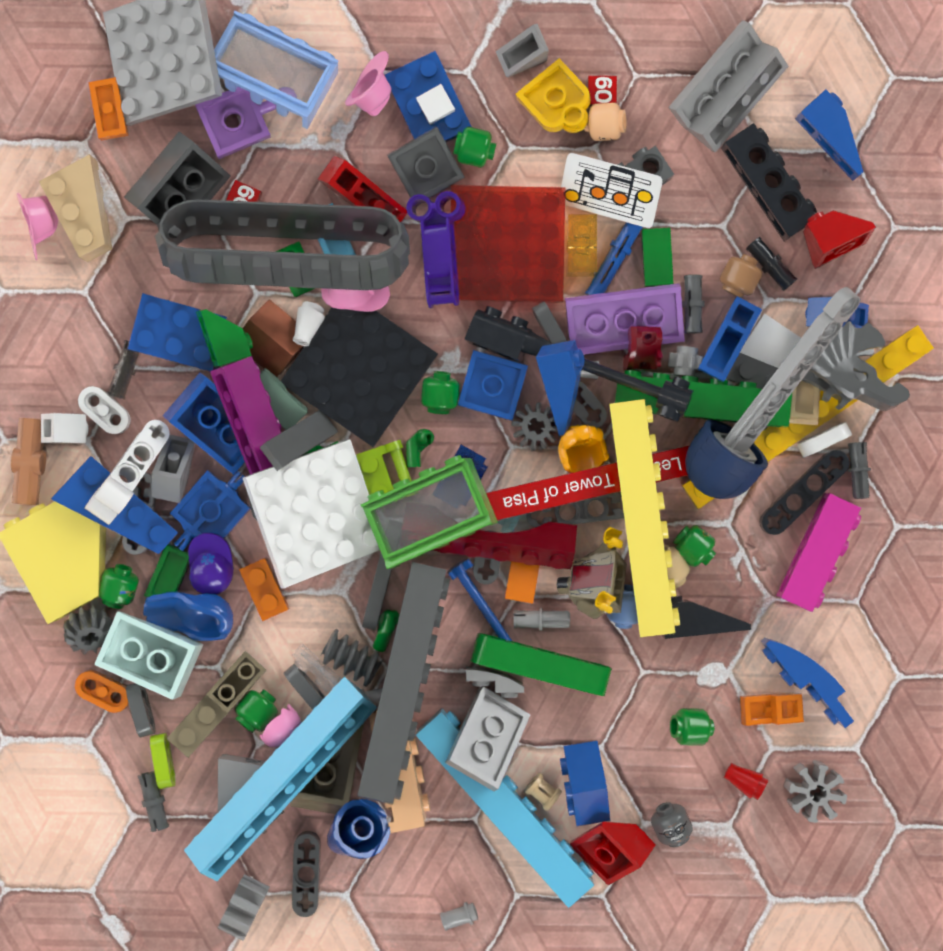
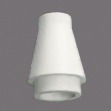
M308 301L303 302L302 306L298 307L295 335L293 337L295 343L301 346H309L311 339L325 319L323 307Z

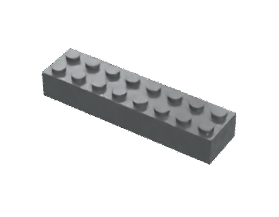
M412 562L358 797L393 805L394 799L400 800L404 781L399 780L401 770L407 771L411 754L410 751H406L407 741H414L418 722L412 721L414 712L420 713L424 693L419 692L421 683L427 684L431 664L426 663L427 655L433 656L437 641V635H433L432 632L434 627H440L444 607L439 606L440 599L446 600L450 579L445 578L446 569Z

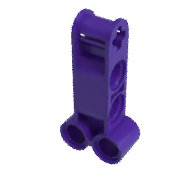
M450 191L439 194L435 203L424 195H414L409 199L406 207L408 215L421 224L425 289L429 308L440 304L454 303L455 306L459 305L454 221L463 217L466 207L463 200ZM456 200L455 210L451 213H445L444 206L446 202ZM427 203L428 211L426 214L417 216L416 209L418 205Z

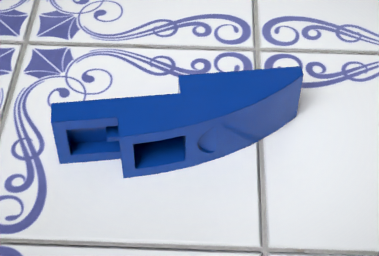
M768 638L761 640L765 646L762 652L772 664L775 662L779 664L782 668L779 674L789 686L794 684L799 689L808 684L807 692L815 702L821 700L827 708L823 712L833 725L838 723L846 728L854 722L837 699L846 691L822 666L803 653L783 643Z

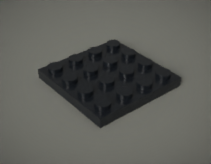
M331 307L311 339L309 346H304L281 382L292 392L374 448L432 365L438 353L377 311L363 312Z

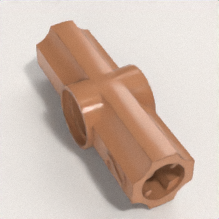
M19 418L17 446L11 455V470L14 473L12 503L39 505L41 475L45 472L47 459L46 452L43 450L44 443H41V419Z

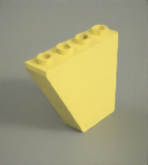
M57 502L47 506L44 503L35 506L28 511L30 516L22 520L19 517L10 520L3 525L5 530L0 532V540L47 624L56 622L70 614V612L79 609L80 606L83 607L99 598L100 580L105 570L106 527Z

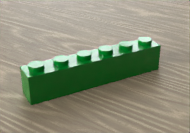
M624 370V374L661 388L666 380L673 381L670 380V374L653 373V378L641 377L642 372ZM682 376V379L690 382L689 389L694 390L684 417L737 423L762 389L757 388V383L739 382V386L728 385V380L721 382L718 379H711L710 383H700L699 377ZM617 383L615 403L645 399V406L651 405L652 414L657 413V398ZM792 393L767 426L789 427Z

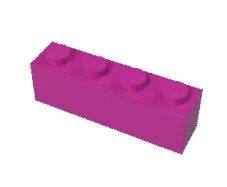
M831 493L823 494L776 594L777 597L810 612H813L814 608L818 609L825 596V593L822 591L826 583H830L836 574L837 567H835V563L839 556L842 557L849 546L847 538L850 531H854L860 523L861 515H859L861 507Z

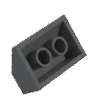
M178 132L124 198L158 225L164 213L176 204L187 200H211L231 175L197 144L181 132Z

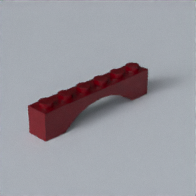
M406 502L401 546L406 547L454 526L458 522L445 515L436 506ZM547 522L532 529L510 533L476 530L475 533L469 536L458 538L449 542L444 547L431 551L571 570L575 555L577 525Z

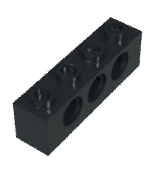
M753 123L726 141L721 149L785 242L805 228L808 223L807 220L817 213V209L812 201L808 198L805 199L799 191L801 186L798 180L793 175L789 176L783 167L785 162L782 156L777 151H772L768 145L769 138L765 131L760 127L757 128ZM749 153H759L762 157V163L755 164L751 162ZM765 176H774L778 181V186L776 188L769 187L765 182ZM781 200H791L794 205L793 211H785L781 206Z

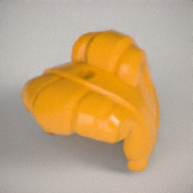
M575 425L568 427L566 433L560 439L558 446L560 463L568 473L602 466L609 459L602 429L594 426Z

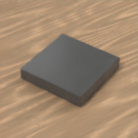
M437 126L387 154L410 198L417 194L430 198L465 178Z

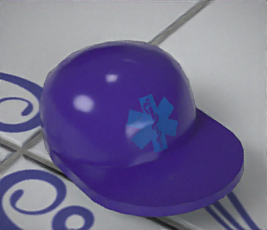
M214 533L199 534L191 541L188 548L189 579L191 585L201 594H221L228 588L233 579L234 567L231 547L220 535Z

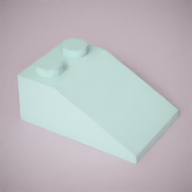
M117 611L94 665L173 700L181 697L203 644L178 632Z

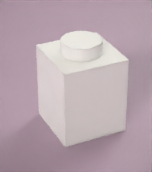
M41 414V443H86V436L89 430L86 414Z

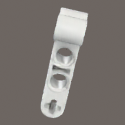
M152 420L145 425L111 474L86 504V510L108 525L123 510L133 496V490L169 438V429L164 422ZM134 454L138 455L142 461H139ZM119 475L124 476L128 483L124 482Z

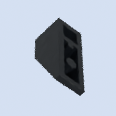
M676 595L671 597L672 609L678 608L680 625L675 626V633L664 634L662 637L670 639L751 630V624L687 599L683 600L682 595Z

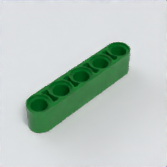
M477 633L470 659L471 662L599 696H605L612 668L606 665L483 633Z

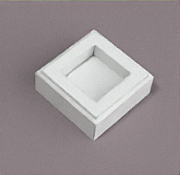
M441 84L416 97V101L430 125L455 112V108Z

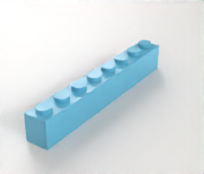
M343 677L306 719L293 730L292 734L281 746L273 752L269 759L254 772L244 786L233 795L232 799L213 817L207 826L194 837L184 851L201 874L218 881L378 708L359 687L346 677Z
M440 709L416 731V736L565 905L570 908L594 886V881L591 877L594 872L584 861L579 863L573 857L575 851L565 839L561 842L553 834L556 831L553 825L546 818L541 820L534 813L537 810L535 805L527 796L523 799L515 791L518 786L508 775L503 778L499 789L492 791L445 763L460 728L458 726L461 722L451 711L446 713L443 709Z

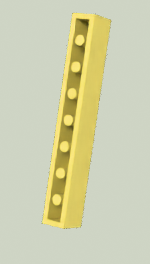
M645 399L610 404L640 637L675 633V626L680 625L678 608L672 609L671 597L676 596L674 579H668L667 568L673 567L671 551L664 550L663 539L669 538L667 521L660 520L659 510L665 509L663 492H657L655 482L661 480L659 463L653 464L652 452L657 451L655 434L649 435L648 423H653L651 405L645 406Z

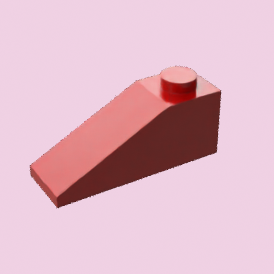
M334 156L318 177L320 182L351 206L385 209L395 215L399 222L407 215V210L345 159Z

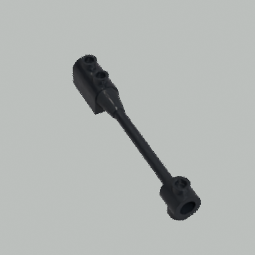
M486 306L485 311L480 309L476 311L465 336V340L469 344L519 363L522 362L525 354L537 356L542 346L552 344L534 333L532 329L527 328L528 321L513 316L511 321L501 318L502 311L490 306ZM584 358L582 370L657 398V415L678 422L680 417L683 418L685 416L694 390L689 389L690 382L674 377L672 382L666 380L661 388Z

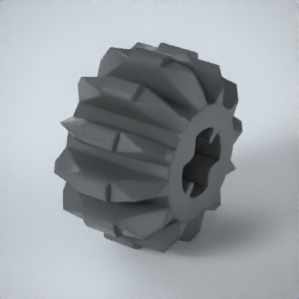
M540 402L536 403L535 412H532L529 404L525 405L527 416L519 410L516 412L517 417L523 420L522 422L512 421L513 427H521L520 431L513 433V437L517 438L524 435L525 438L520 442V446L524 447L528 440H530L531 451H535L536 441H539L543 450L546 449L547 444L544 438L546 437L550 442L554 443L556 438L549 434V432H558L556 426H551V423L555 422L554 417L550 419L547 417L552 411L551 407L548 406L544 413H541L542 406ZM535 419L537 423H543L544 428L540 429L542 431L541 434L537 435L535 431L530 432L528 430V425L532 424L529 422L530 420Z
M92 605L89 610H84L80 606L79 613L70 612L69 620L64 621V640L67 642V645H70L73 652L81 649L84 655L89 650H93L97 654L98 648L102 647L109 632L112 620L106 615L104 609L96 611Z

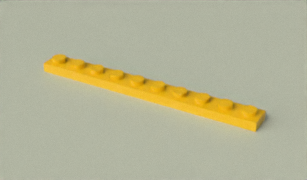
M916 325L864 361L876 369L877 377L884 383L933 350L934 347L921 328ZM821 390L818 425L789 423L787 428L768 426L757 437L754 444L762 451L769 462L854 404L858 399H853L842 409L838 410L835 408L838 405V400L831 397L828 402L823 401L824 391ZM691 480L681 485L697 509H700L714 499L699 491Z

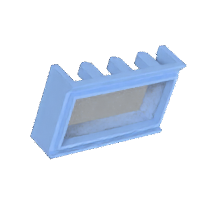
M234 11L232 19L214 49L218 75L224 79L225 87L229 91L235 92L237 87H240L250 92L251 100L256 104H261L263 99L276 104L277 113L283 117H287L289 111L302 117V127L306 129L309 128L338 74V60L327 51H318L310 47L302 39H293L275 26L268 27L247 13L241 14Z

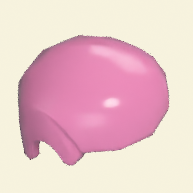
M290 704L287 705V709L283 708L281 714L266 726L263 735L260 734V738L265 745L273 748L280 747L292 734L293 730L301 724L298 713Z

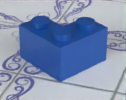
M598 741L563 746L565 758H560L562 776L568 775L569 782H564L569 816H575L576 826L610 821L608 790Z

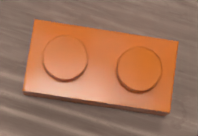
M116 77L88 82L98 139L102 141L129 136L124 113L121 109L122 100Z
M267 558L239 569L262 622L290 609Z

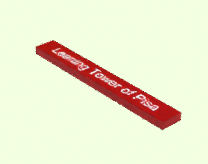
M689 446L652 454L653 464L659 463L661 480L655 481L656 483L688 475L685 459ZM616 462L486 494L497 520L619 492L621 488L618 465Z

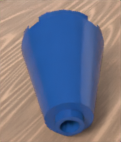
M368 799L347 802L338 810L327 835L329 848L337 854L356 859H367L380 853L386 846L390 836V826L388 827L385 811L377 803Z

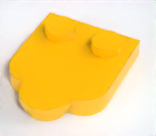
M560 58L515 94L517 100L546 131L558 132L564 129L569 133H577L582 131L588 124V113L586 110L591 101L589 90Z

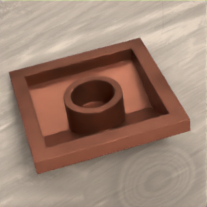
M269 299L247 321L243 331L244 333L248 332L252 340L253 349H250L253 360L278 378L304 346L293 341L296 321Z

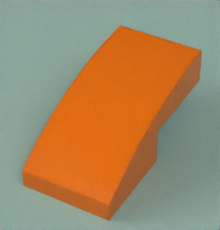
M511 562L505 599L533 604L540 565Z
M802 693L740 696L742 725L751 726L771 723L780 725L804 722Z

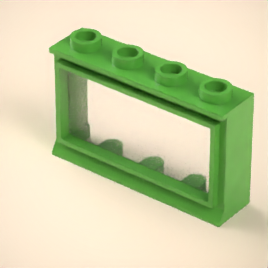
M461 455L452 457L445 461V467L438 470L435 467L423 470L418 473L420 478L411 482L409 478L393 484L394 490L384 493L383 490L367 496L369 501L360 504L364 509L380 548L386 569L399 567L403 562L419 558L426 552L444 547L451 541L475 533L476 530L498 523L471 458L462 459Z

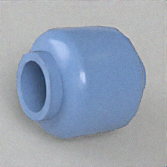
M624 584L621 613H606L608 619L614 622L618 628L629 629L632 628L633 624L638 623L633 585Z

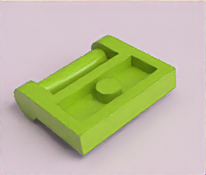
M401 439L356 454L369 495L383 490L384 493L394 490L383 455L387 453L391 454L399 480L409 478L410 482L412 481L401 448H403ZM416 491V492H414V493H412V494H410V495H407V496H405V497H403V498H401V499H404V498H407V497H410V496L419 494V492Z

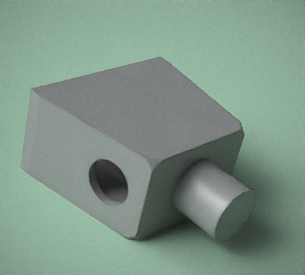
M222 754L218 758V813L266 761L229 754Z

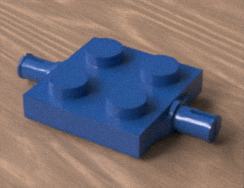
M209 470L204 473L180 503L170 512L185 530L179 539L174 542L175 546H180L179 549L184 551L188 544L202 533H214L224 539L251 509L236 491L244 482L243 477H246L242 475V472L238 470L228 483L218 479Z

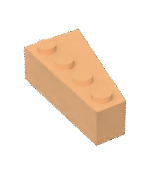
M378 708L369 716L372 731ZM416 737L413 742L407 741L406 751H410L411 754L407 771L401 770L399 780L404 781L400 800L394 799L393 805L385 803V808L391 811L392 816L391 821L388 823L390 833L424 827L426 811H430L428 794H422L420 783H425L422 766H416L414 756L419 755Z

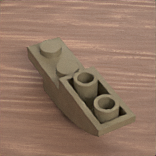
M245 651L167 739L189 758L265 673L266 669Z

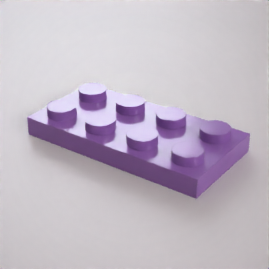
M679 283L565 298L569 341L575 340L577 348L582 350L583 355L628 349V330L631 326L661 327L662 344L685 341L681 286Z

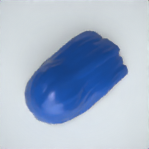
M166 592L147 597L144 604L143 614L147 616V622L172 631H179L194 641L223 640L229 635L233 627V612L229 603L216 594L192 595L181 592Z

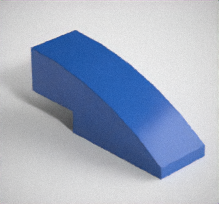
M737 296L725 315L698 369L724 382L762 309Z

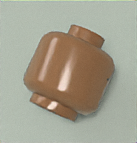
M743 254L741 258L731 257L719 278L720 282L724 284L722 289L740 298H743L744 295H752L762 277L761 269L756 267L758 261L746 254Z

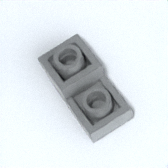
M466 667V681H472L473 686H489V681H495V693H501V697L515 698L518 697V693H524L523 683L507 674L487 668Z

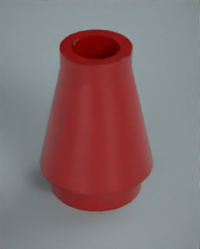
M730 763L723 777L749 799L753 797L756 800L760 798L768 783V779L764 778L762 773L737 766L733 763Z

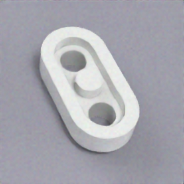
M94 386L82 390L78 398L80 409L103 430L111 434H121L128 429L131 422L128 411L107 392ZM97 396L99 404L94 407L91 404V399ZM115 415H119L121 418V422L118 425H114L112 422V418Z

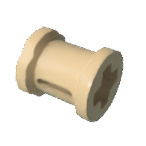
M538 773L527 785L524 793L526 795L531 794L543 804V809L547 811L558 800L562 790L552 787L543 779V774Z

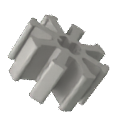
M813 760L812 777L808 774V769L802 763H799L793 769L802 777V783L792 782L786 778L784 787L791 794L793 792L800 793L792 799H787L789 806L796 813H799L800 809L805 807V812H802V815L809 822L817 823L818 819L816 817L819 806L823 809L822 813L829 820H832L838 814L827 802L831 799L846 804L847 795L840 789L831 790L839 783H844L841 775L831 770V773L825 776L826 770L829 769L828 766L821 761ZM817 787L821 789L820 793L817 792L814 796L810 794V791L816 790Z
M244 874L217 929L244 941L270 886Z

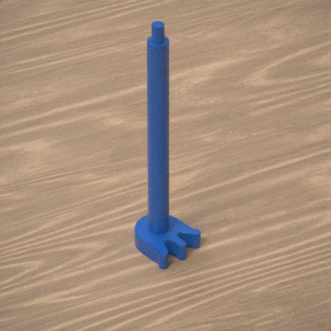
M465 559L450 568L447 574L451 580L458 577L499 638L512 641L466 573L467 569L474 566L470 559Z

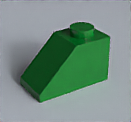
M207 309L196 311L214 366L220 367L252 356L250 349H253V344L248 332L244 333L243 328Z

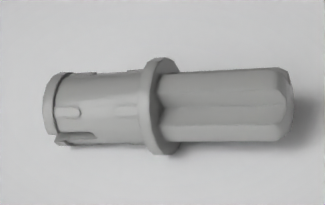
M539 608V611L514 610L513 624L514 628H539L540 631H543V628L570 627V612L543 611V608Z

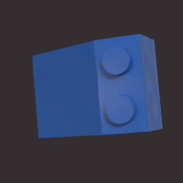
M199 372L162 416L234 475L245 462L215 384Z

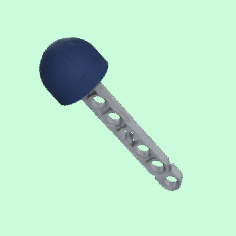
M844 287L834 294L824 307V311L814 320L733 428L723 422L710 419L704 423L699 433L695 435L688 448L685 465L689 479L703 494L717 499L737 497L746 492L757 481L763 470L767 468L768 461L762 451L754 444V441L838 334L843 323L848 321L859 306L860 297L850 288Z

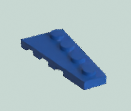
M92 456L80 466L51 498V500L157 554H160L178 534L174 528L135 494H133L123 510L117 514L109 525L86 510V504L111 474Z

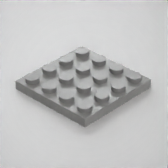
M136 0L103 12L114 77H116L120 89L121 109L124 113L125 123L128 126L222 96L205 0Z

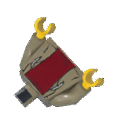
M612 527L605 531L603 536L604 542L599 548L584 556V558L576 559L573 562L571 576L559 577L557 579L559 594H568L569 598L577 606V609L592 619H598L605 613H621L627 563L616 551V548H622L623 541L618 539L622 535V531Z

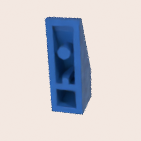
M825 89L800 112L795 120L853 181L863 173V168L847 113L842 107L841 99L835 93H829Z
M575 340L542 346L536 356L559 436L566 433L571 423L582 368L584 366L583 352L577 348Z

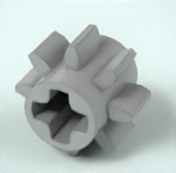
M677 346L676 353L670 352L668 366L674 368L673 375L695 377L696 370L701 371L698 367L703 356H698V348Z

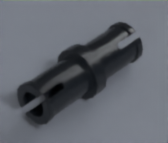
M761 237L755 239L746 248L763 267L761 270L764 273L768 272L783 291L797 280L780 261L782 259L779 254L775 255L762 241Z

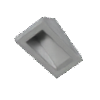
M533 24L495 52L506 77H511L546 62L549 50L538 24Z

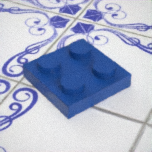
M473 350L458 406L513 421L528 365Z

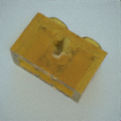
M568 214L566 219V277H595L597 273V214Z

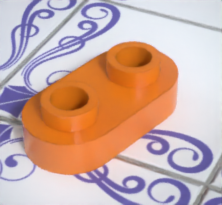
M88 670L83 672L75 681V691L82 699L109 712H120L129 705L126 685L98 671ZM89 679L95 681V689H90L88 687L87 683ZM114 692L121 694L122 699L120 702H116L113 699Z

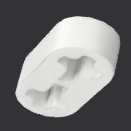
M843 422L798 443L797 446L804 458L848 438L852 433L847 422Z

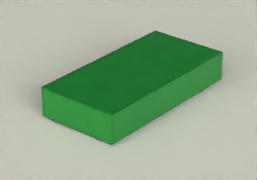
M671 228L642 229L644 287L674 284Z
M171 544L164 548L144 594L145 597L179 591L190 565L188 551H182Z

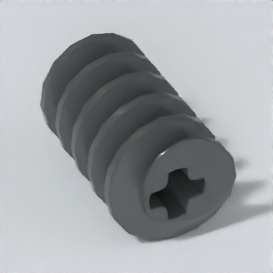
M335 629L321 655L324 654L323 664L327 665L331 660H334V670L344 665L343 675L347 676L350 672L354 671L353 680L358 681L364 676L363 686L367 687L384 659L378 662L379 652L377 651L368 656V646L358 651L359 641L357 640L348 645L349 636L347 634L339 640V630Z

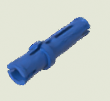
M625 223L616 240L611 241V249L599 267L589 288L585 291L586 295L606 292L626 255L630 256L632 252L630 248L640 230H642V226ZM627 237V240H626V242L624 243L623 247L621 248V250H620L618 256L615 257V255L617 254L618 250L620 249V247H621L623 241H624L625 238ZM612 263V266H611L610 270L608 271L606 277L604 278V280H603V282H602V284H601L600 282H601L603 276L605 275L607 269L609 268L610 264Z

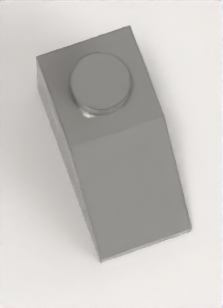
M169 435L152 471V498L180 503L188 483L195 443L191 439Z

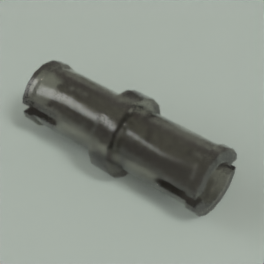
M124 340L118 364L113 366L115 373L107 392L108 395L123 400L126 398L131 377L136 374L134 368L140 353L129 350L130 341Z

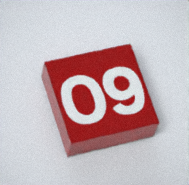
M588 76V90L591 99L589 106L601 103H617V76Z
M235 180L226 201L259 202L262 192Z

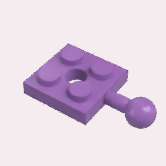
M237 87L235 92L228 90L223 92L221 97L195 105L219 159L271 138L262 115L276 110V104L269 101L256 104L251 100L250 92ZM282 87L279 89L297 99L295 91L291 88ZM231 114H237L241 117V123L236 128H229L225 124L226 118Z

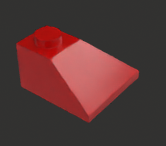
M834 210L827 214H824L822 211L811 216L807 220L808 223L803 233L814 268L817 269L865 245L876 228L875 224L871 221Z
M602 822L569 843L574 851L607 885L641 868L656 846L637 824Z

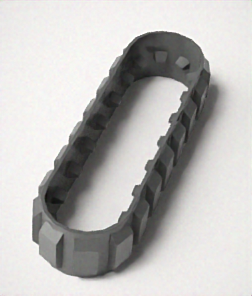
M187 200L172 206L164 213L157 225L158 232L155 235L163 266L170 268L171 274L176 275L182 280L194 283L378 290L393 284L401 277L409 265L408 256L410 255L409 235L404 224L399 222L395 215L385 209L367 206ZM226 235L295 239L324 238V240L377 242L386 244L390 248L376 255L360 256L201 249L177 245L192 236Z

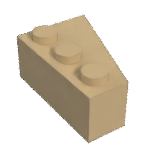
M90 154L39 181L79 258L86 262H90L113 249L107 214L104 208V195L98 172L99 165L98 161Z

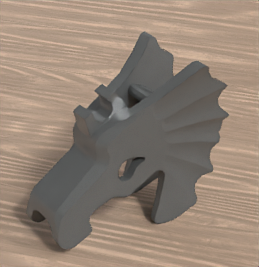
M848 321L841 327L838 334L801 380L824 391L823 401L828 402L831 397L838 400V405L835 407L838 410L842 409L853 399H858L881 411H888L908 400L910 396L909 390L900 383H895L892 387L885 385L877 377L876 369L859 358L860 356L873 355V348L885 346L882 334L870 323H866L861 328H856L852 325L851 321Z

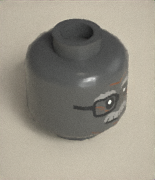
M671 802L662 803L656 808V812L651 817V825L662 844L669 845L670 847H679L690 839L693 825L686 809L682 805L672 804Z

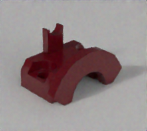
M631 326L628 330L629 345L627 356L623 358V370H657V367H661V359H663L661 352L663 340L661 327Z

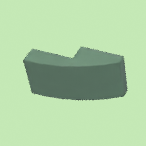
M264 368L260 373V379L264 389L269 393L270 405L274 415L278 418L281 426L287 430L307 413L308 408L286 390L287 387L275 375Z

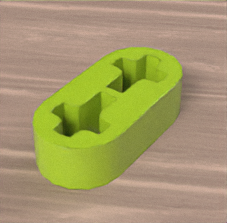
M167 733L151 735L150 737L153 766L159 789L175 787L176 783Z

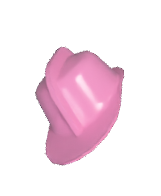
M386 51L378 53L366 65L354 89L345 101L346 106L355 104L371 116H376L387 104L390 98L391 86L383 74L389 58V54Z
M17 193L22 213L28 224L34 257L37 260L36 244L54 234L58 225V217L47 196L22 199L21 195Z
M388 286L368 291L321 289L324 302L337 309L363 312L376 311L385 306L390 297Z

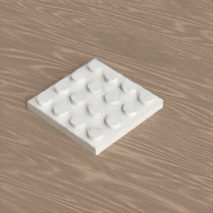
M350 439L301 456L278 471L273 466L243 477L281 588L289 587L380 550L364 509L360 505L369 501L367 498L369 493Z

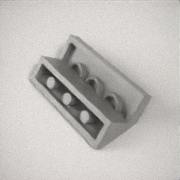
M742 20L668 108L686 130L711 151L716 152L789 66L778 48L763 43L752 25Z

